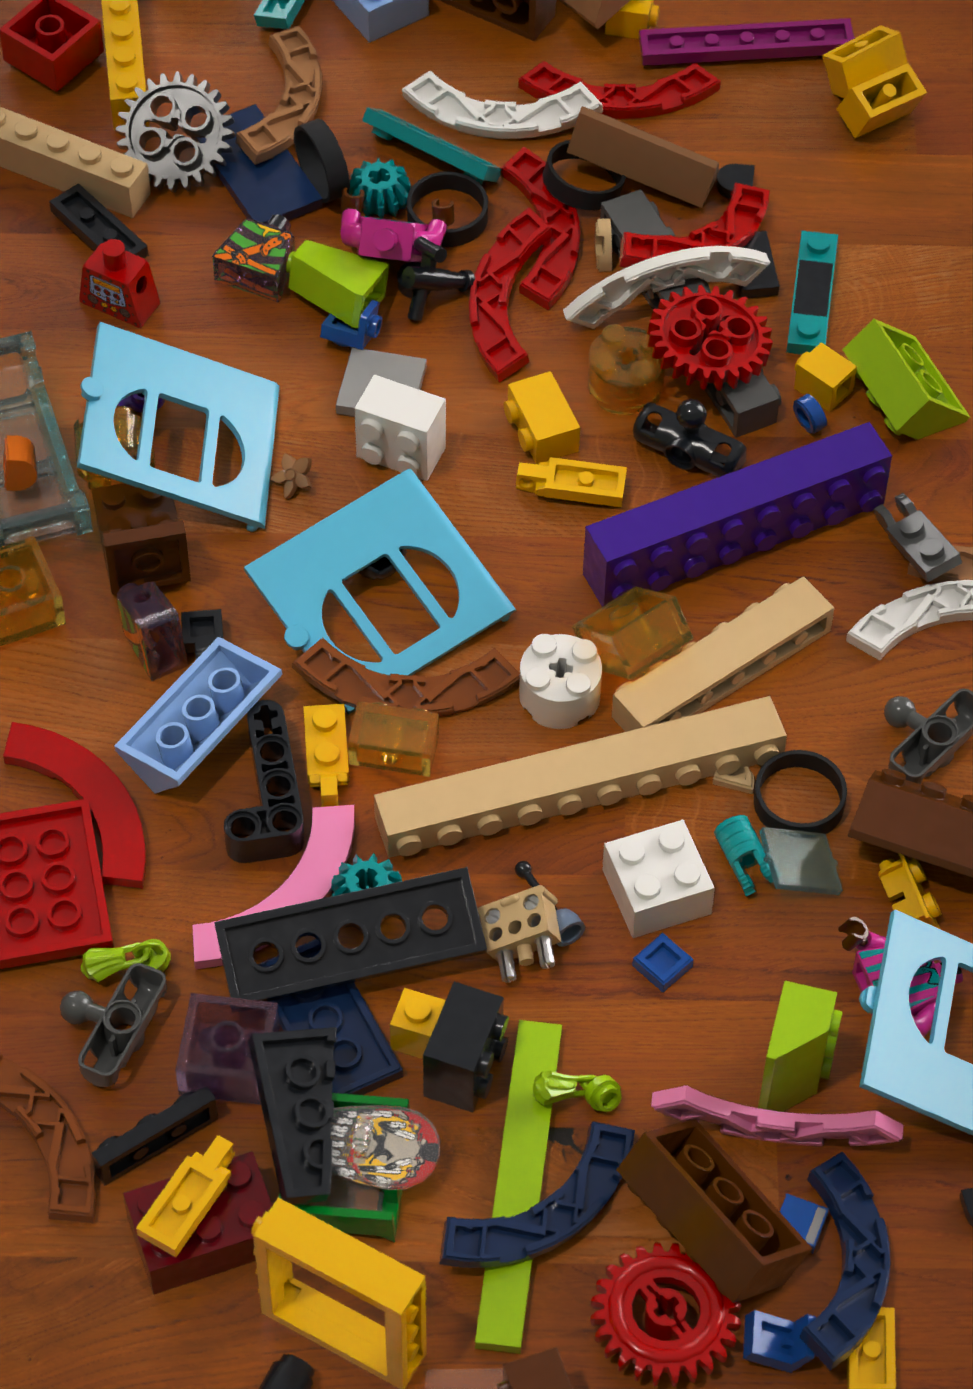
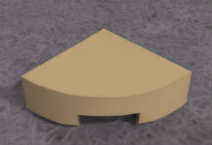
M597 219L595 225L596 266L599 272L612 271L611 219Z
M748 766L741 767L730 775H719L716 770L712 784L752 794L754 775Z

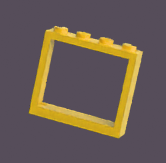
M277 1198L269 1212L266 1211L262 1218L257 1217L251 1230L254 1239L253 1254L256 1257V1275H258V1294H260L262 1314L393 1386L405 1389L427 1354L426 1276L292 1204ZM292 1262L384 1311L385 1327L293 1278Z

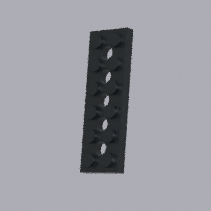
M468 867L214 922L233 1009L487 952ZM432 908L440 909L447 917V924L439 930L429 929L423 923V914ZM393 917L401 920L405 926V933L398 939L385 937L380 929V925L385 919ZM346 927H355L361 931L363 942L356 948H346L338 940L340 931ZM304 936L315 937L321 944L320 952L312 958H305L296 950V943ZM263 945L274 947L279 955L277 962L270 967L259 966L253 958V954L258 947Z

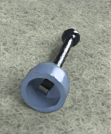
M527 861L518 862L515 866V873L519 877L525 878L531 888L540 885L531 873V865ZM555 906L561 942L557 943V945H570L581 937L585 930V924L572 910L566 908L557 909Z

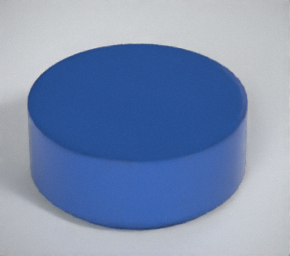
M805 394L794 401V413L801 426L807 432L815 434L827 426L825 413L812 395Z

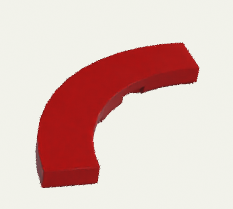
M542 61L521 76L518 81L520 89L538 100L562 92L582 82L603 104V112L601 114L613 119H639L676 112L707 99L719 91L721 85L719 79L696 63L673 75L658 79L652 85L636 87L635 84L605 83L604 87L590 85L584 82L583 79L567 74L545 61Z
M523 147L501 167V176L511 182L525 195L535 209L536 214L551 227L553 237L542 244V250L535 265L519 284V293L549 311L560 299L575 272L580 247L579 217L576 208L562 203L547 190L543 181V171L546 162L526 147Z
M735 183L731 192L730 203L724 210L723 215L716 222H711L701 228L690 231L689 236L679 238L672 235H643L624 232L621 239L619 267L626 268L643 260L683 249L708 246L743 248L755 236L762 224L769 204L770 190Z
M530 207L516 216L496 236L497 241L490 248L489 252L482 256L474 274L475 281L470 289L469 317L474 341L482 360L499 383L530 362L527 352L515 338L509 324L508 304L512 285L528 258L543 243L553 237L551 227Z
M12 722L3 754L4 763L39 772L51 779L56 778L68 786L79 800L88 798L91 816L98 826L103 846L101 870L103 884L143 889L146 874V848L142 824L129 792L117 775L101 759L75 741L50 730Z

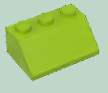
M873 319L842 349L849 361L857 366L856 377L867 386L866 395L872 403L883 410L887 416L884 421L895 434L899 436L904 434L918 440L965 423L970 418L915 336L877 319Z
M784 981L766 1056L758 1105L759 1109L784 1112L817 1094L820 1078L829 1079L843 1012L834 1009L837 992Z

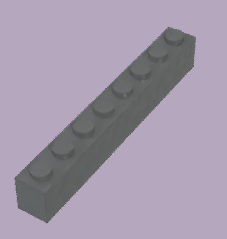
M641 189L601 203L600 219H611L612 248L619 258L621 239L624 232L643 235L675 236L673 230L670 227H666L660 219L656 204L653 201L649 202ZM691 278L685 279V284L670 287L653 293L651 288L642 292L652 309H658L661 299L669 301L670 292L672 291L682 296L683 288L686 286L693 293H697L699 285H702L706 292H711L708 283L704 279ZM763 368L759 376H751L750 383L748 384L739 379L736 389L730 387L727 382H723L721 391H718L714 383H708L705 391L735 438L777 423L781 396L778 388L774 384H770L764 376Z

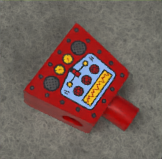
M110 239L100 243L84 263L81 275L80 303L141 329L160 305L159 295L149 263L144 258L125 251L124 243L117 239Z

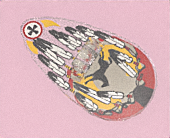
M383 1105L334 1108L330 1135L332 1140V1174L364 1185L387 1190L408 1189L422 1183L435 1170L440 1158V1137L433 1123L420 1112L405 1107Z

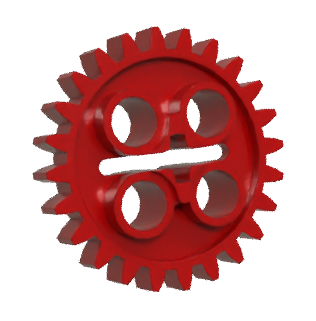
M699 285L697 293H693L686 286L683 288L682 296L672 291L670 292L669 301L661 299L658 309H653L647 330V335H649L647 345L654 348L652 353L653 359H662L660 368L664 370L672 367L674 369L673 379L681 375L686 376L687 386H690L694 380L700 381L702 390L706 389L708 383H714L715 388L721 391L723 382H727L730 387L736 389L739 379L748 384L750 383L751 376H759L762 366L767 365L773 340L770 339L772 328L765 327L767 322L766 316H757L759 309L757 305L748 308L745 306L747 297L744 296L737 301L732 299L733 290H729L725 295H721L718 286H714L712 292L708 293L702 285Z

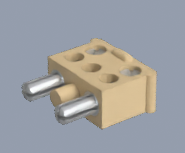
M538 885L478 908L487 953L499 962L503 982L509 983L516 980L513 959L518 958L519 964L522 966L531 965L534 963L533 952L537 950L542 968L549 969V966L554 967L555 965L552 945L561 942L555 909L558 899L544 886Z

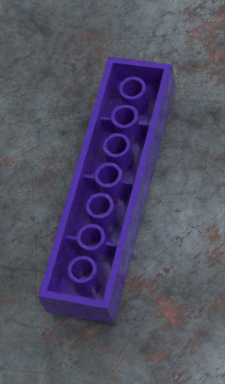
M867 422L585 526L583 575L603 609H606L616 604H626L633 598L651 591H661L670 584L688 577H698L705 571L717 566L733 564L741 557L757 551H767L776 544L789 539L802 538L811 531L821 527L839 524L845 518L861 512H871L874 508L884 504L892 454L871 423Z

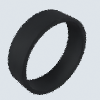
M315 119L297 126L294 130V145L300 167L322 197L323 203L341 198L344 188H347V193H349L350 180L347 165L338 141L329 126L321 119Z
M570 140L560 142L550 150L543 171V181L547 190L556 199L577 209L601 210V203L620 197L626 176L602 167L614 179L615 187L604 191H588L577 188L564 181L554 170L553 164L565 159H584L567 153Z
M438 172L425 176L413 185L407 197L408 222L425 224L414 214L413 207L423 196L439 190H456L473 197L482 208L481 214L470 224L460 228L447 229L441 247H456L467 244L484 231L488 221V197L482 185L475 179L457 172Z
M806 750L786 751L769 759L758 772L754 790V808L760 821L773 833L791 840H812L826 835L840 822L844 813L847 786L840 769L828 758ZM793 767L807 768L819 772L831 781L838 792L840 803L832 814L820 821L795 823L774 814L764 803L760 788L765 780L777 771Z

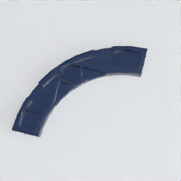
M592 1121L588 1128L587 1140L581 1159L572 1175L560 1189L543 1201L530 1207L528 1211L508 1218L505 1216L488 1219L447 1217L444 1222L439 1264L462 1268L506 1266L533 1259L571 1240L592 1222L613 1195L622 1178L616 1169L632 1149L635 1130Z
M843 1151L812 1169L807 1178L827 1208H829L839 1234L842 1249L841 1279L837 1292L826 1309L815 1320L805 1326L800 1334L802 1341L830 1371L843 1362L861 1344L872 1328L885 1298L891 1265L890 1244L885 1221L879 1216L872 1200L874 1195L869 1185Z

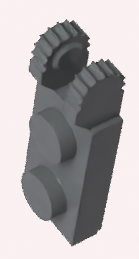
M904 493L895 497L898 510L905 516L896 523L892 514L882 504L874 508L875 516L879 524L887 532L889 540L927 582L962 564L960 553L921 510H916L913 502Z

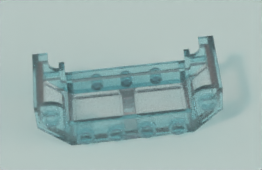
M31 331L0 338V555L7 554L6 550L73 533L82 535L93 532L90 507L85 492L82 493V490H79L44 385L43 372L36 358V344ZM6 435L23 436L34 444L37 479L28 489L6 491V488H4L3 453Z

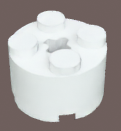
M540 634L533 639L532 644L526 649L520 662L519 699L523 709L526 708L532 714L534 721L548 728L568 729L577 726L578 721L588 715L590 718L596 712L600 703L602 663L595 644L590 640L567 634Z

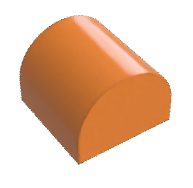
M6 435V438H4L3 476L6 491L28 489L37 479L35 447L26 437Z

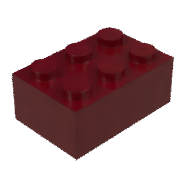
M253 1151L233 1157L226 1168L231 1171L226 1187L177 1257L139 1237L136 1230L138 1224L171 1178L123 1193L127 1218L153 1295L256 1261V1257L253 1254L254 1239L251 1230L257 1217L262 1218L266 1211L269 1212L273 1205Z

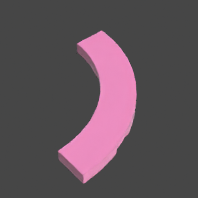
M354 805L313 807L310 838L306 850L293 873L269 897L252 908L226 919L330 897L334 892L331 885L333 876L339 875L341 862L347 863V859L351 854L355 831ZM214 922L192 925L195 969L222 966L223 963ZM269 945L260 946V947H258V948L255 950V952H256V951H259V950H261V949H263V948H265V947H267V946H269Z
M687 1085L652 1093L651 1107L660 1113L682 1122L696 1119L699 1122L700 1119L721 1125V1133L747 1139L807 1146H823L824 1139H849L850 1146L899 1142V1140L903 1139V1124L877 1110L849 1114L779 1112L728 1102L699 1092Z

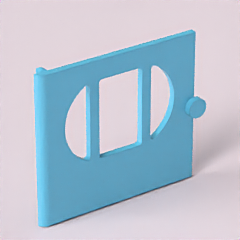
M99 322L96 331L90 377L84 378L80 384L81 395L86 399L77 468L247 523V530L251 532L256 531L258 527L265 529L280 386L271 380ZM142 393L145 398L137 458L134 460L120 444L115 433L113 419L116 406L120 401L133 394ZM158 398L206 414L199 482L150 466ZM219 420H221L232 431L239 443L242 453V466L239 475L233 481L215 487L212 481Z
M412 469L401 472L244 567L245 573L285 626L284 640L289 647L294 650L301 649L304 653L323 637L345 656L365 665L366 669L386 675L412 676L500 620L502 622L508 621L511 614L516 611V608ZM400 549H412L427 553L438 559L450 571L456 582L459 597L458 608L453 618L447 616L399 551ZM383 557L389 559L439 627V629L399 654L392 652L342 584L346 579ZM327 593H332L382 662H365L350 657L331 641L322 620V606ZM344 704L348 715L357 710V708Z
M895 909L890 913L877 987L869 986L859 996L862 1008L872 1014L859 1087L973 1135V1064L950 1055L944 1050L957 968L959 966L973 973V944ZM933 960H940L942 968L928 1043L918 1030L912 1017L909 1004V989L912 978L921 965Z

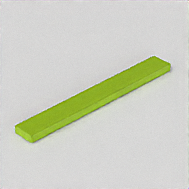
M519 1020L492 1218L512 1217L528 1211L530 1207L540 1202L553 1103L543 1106L536 1101L533 1096L532 1087L535 1077L541 1072H557L562 1035L561 1024ZM533 1259L506 1266L485 1268L475 1349L521 1354Z

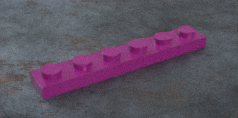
M850 18L639 30L642 65L822 56L854 39Z

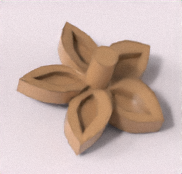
M284 453L281 461L284 470L277 472L270 479L276 483L285 484L284 497L289 500L295 494L297 486L303 489L312 488L310 479L306 476L311 469L312 459L300 458L296 460L294 457Z

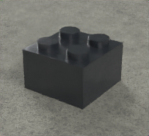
M455 981L453 982L423 1054L424 1097L472 1113L478 1099L487 1098L493 1081V1074L489 1072L494 1061H502L508 1044V1037L504 1035L508 1026L509 1016L503 1015L504 997Z

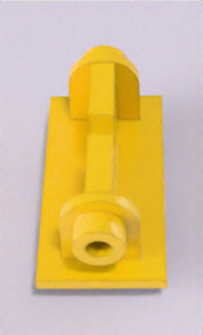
M898 853L900 856L899 860L887 859L881 862L878 876L889 900L893 901L903 895L906 898L891 905L893 910L896 909L940 929L936 917L942 915L933 894L931 892L925 894L921 882L927 880L918 859H909L906 855Z

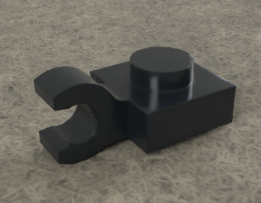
M221 609L181 612L182 635L186 653H195L197 659L217 637L223 639Z

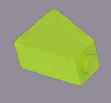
M305 240L288 257L286 263V272L290 273L288 288L328 313H331L349 326L358 329L360 316L370 301L375 300L380 303L385 297L389 264Z

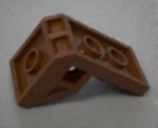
M126 483L91 489L112 594L139 590L136 584L140 589L155 587V585L158 587L191 581L186 531L183 520L177 517L174 499Z

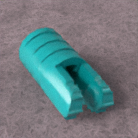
M737 815L730 817L715 828L714 835L746 897L756 892L752 878L745 869L753 867L758 863L760 871L766 880L772 883L779 879L747 816Z

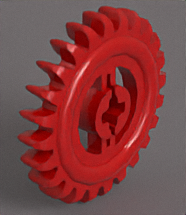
M659 1242L654 1243L652 1253H648L642 1246H637L635 1259L628 1254H620L619 1263L622 1268L616 1265H608L606 1267V1276L609 1279H599L596 1282V1290L602 1294H597L591 1298V1307L598 1309V1311L591 1315L590 1323L592 1326H602L595 1333V1341L601 1343L610 1340L605 1347V1358L609 1359L613 1355L621 1353L618 1360V1371L622 1372L628 1365L634 1363L635 1381H639L645 1371L650 1370L652 1383L655 1387L658 1385L663 1373H668L672 1386L676 1387L680 1371H684L690 1382L695 1383L697 1365L702 1367L708 1375H711L714 1367L711 1356L724 1363L727 1359V1352L723 1345L730 1348L736 1345V1337L731 1331H738L741 1327V1321L733 1314H737L740 1311L741 1303L739 1301L733 1303L728 1297L720 1293L715 1282L698 1263L690 1259L687 1253H680L678 1243H673L669 1252L664 1251ZM656 1283H672L683 1287L694 1297L699 1307V1320L694 1329L686 1322L687 1302L683 1295L671 1288H659ZM639 1294L646 1301L644 1328L647 1334L638 1327L633 1317L632 1306Z

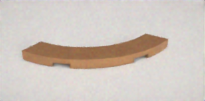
M300 26L269 35L268 45L278 58L285 78V90L280 99L279 106L274 113H269L258 123L237 132L236 143L255 165L271 159L294 143L295 128L313 121L319 106L322 90V71L319 68L316 50Z

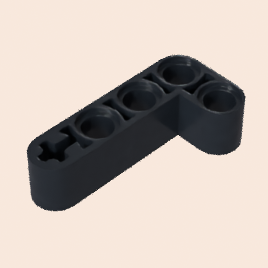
M261 700L247 713L249 742L261 806L233 811L224 821L227 854L233 861L239 863H252L290 857L300 852L305 842L303 812L284 711L277 702ZM264 728H270L272 734L265 735ZM271 759H277V760H278V761H275V762H268V760H271ZM275 794H285L283 796H273ZM283 828L292 829V830L287 831V832L279 831L280 829H283ZM240 835H250L249 837H246V838H239V837H238V836H240Z

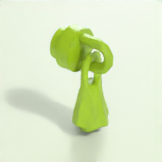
M149 939L143 943L137 942L117 948H91L83 954L81 972L88 979H93L96 982H100L120 970L128 969L135 963H142L164 972L170 963L171 954L166 945L157 939ZM132 952L135 959L126 961L125 953Z
M555 1071L541 1072L535 1077L532 1087L535 1100L543 1106L569 1098L585 1097L586 1102L594 1110L609 1112L614 1110L621 1101V1088L609 1075H566ZM577 1083H579L584 1090H576Z

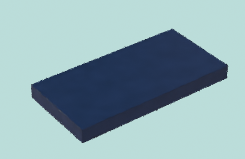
M254 104L229 114L234 118L235 122L226 128L233 130L237 136V132L253 126L265 117L257 105ZM192 137L194 141L199 143H205L206 141L204 137ZM236 137L225 140L232 147L233 152H222L221 157L227 163L226 166L215 163L213 168L248 221L272 228L275 225L267 224L274 214L281 215L289 221L323 207L322 197L288 149L271 159L255 165L238 146Z
M315 939L296 947V950L301 956L312 958L320 952L321 944ZM279 955L258 965L270 967L277 962ZM354 982L265 1002L280 1031L337 1027L333 1056L335 1061V1078L332 1082V1093L364 1095L403 1077L401 1065Z

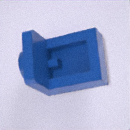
M375 300L370 301L360 316L358 329L349 326L330 313L322 323L320 338L333 341V343L339 346H350L363 350L370 339L377 338L380 332L382 316L378 315L379 302Z
M753 1310L745 1316L743 1359L789 1373L795 1371L815 1357L813 1351L800 1338V1334L803 1328L815 1320L816 1317L806 1314L793 1322Z

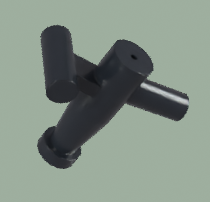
M418 237L414 241V249L422 253L421 267L408 266L402 273L403 286L406 289H413L407 317L418 321L422 320L429 290L458 289L460 292H470L471 286L475 281V275L471 270L454 272L436 268V262L441 263L446 259L447 251L424 237Z

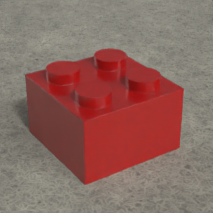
M33 0L0 28L3 60L56 92L104 52L101 20L66 0Z

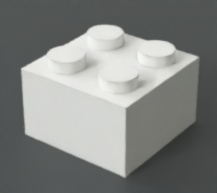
M373 375L355 406L356 457L364 459L370 464H379L400 473L407 469H412L419 479L428 481L446 448V399Z
M684 820L604 843L602 870L632 938L712 914L715 887Z

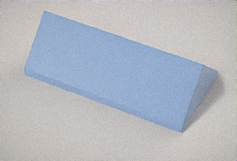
M217 637L114 746L115 751L155 794L177 787L283 675L282 670L242 648Z

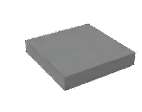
M352 347L336 402V414L355 417V406L373 375L421 390L427 368V359L368 349L360 350Z

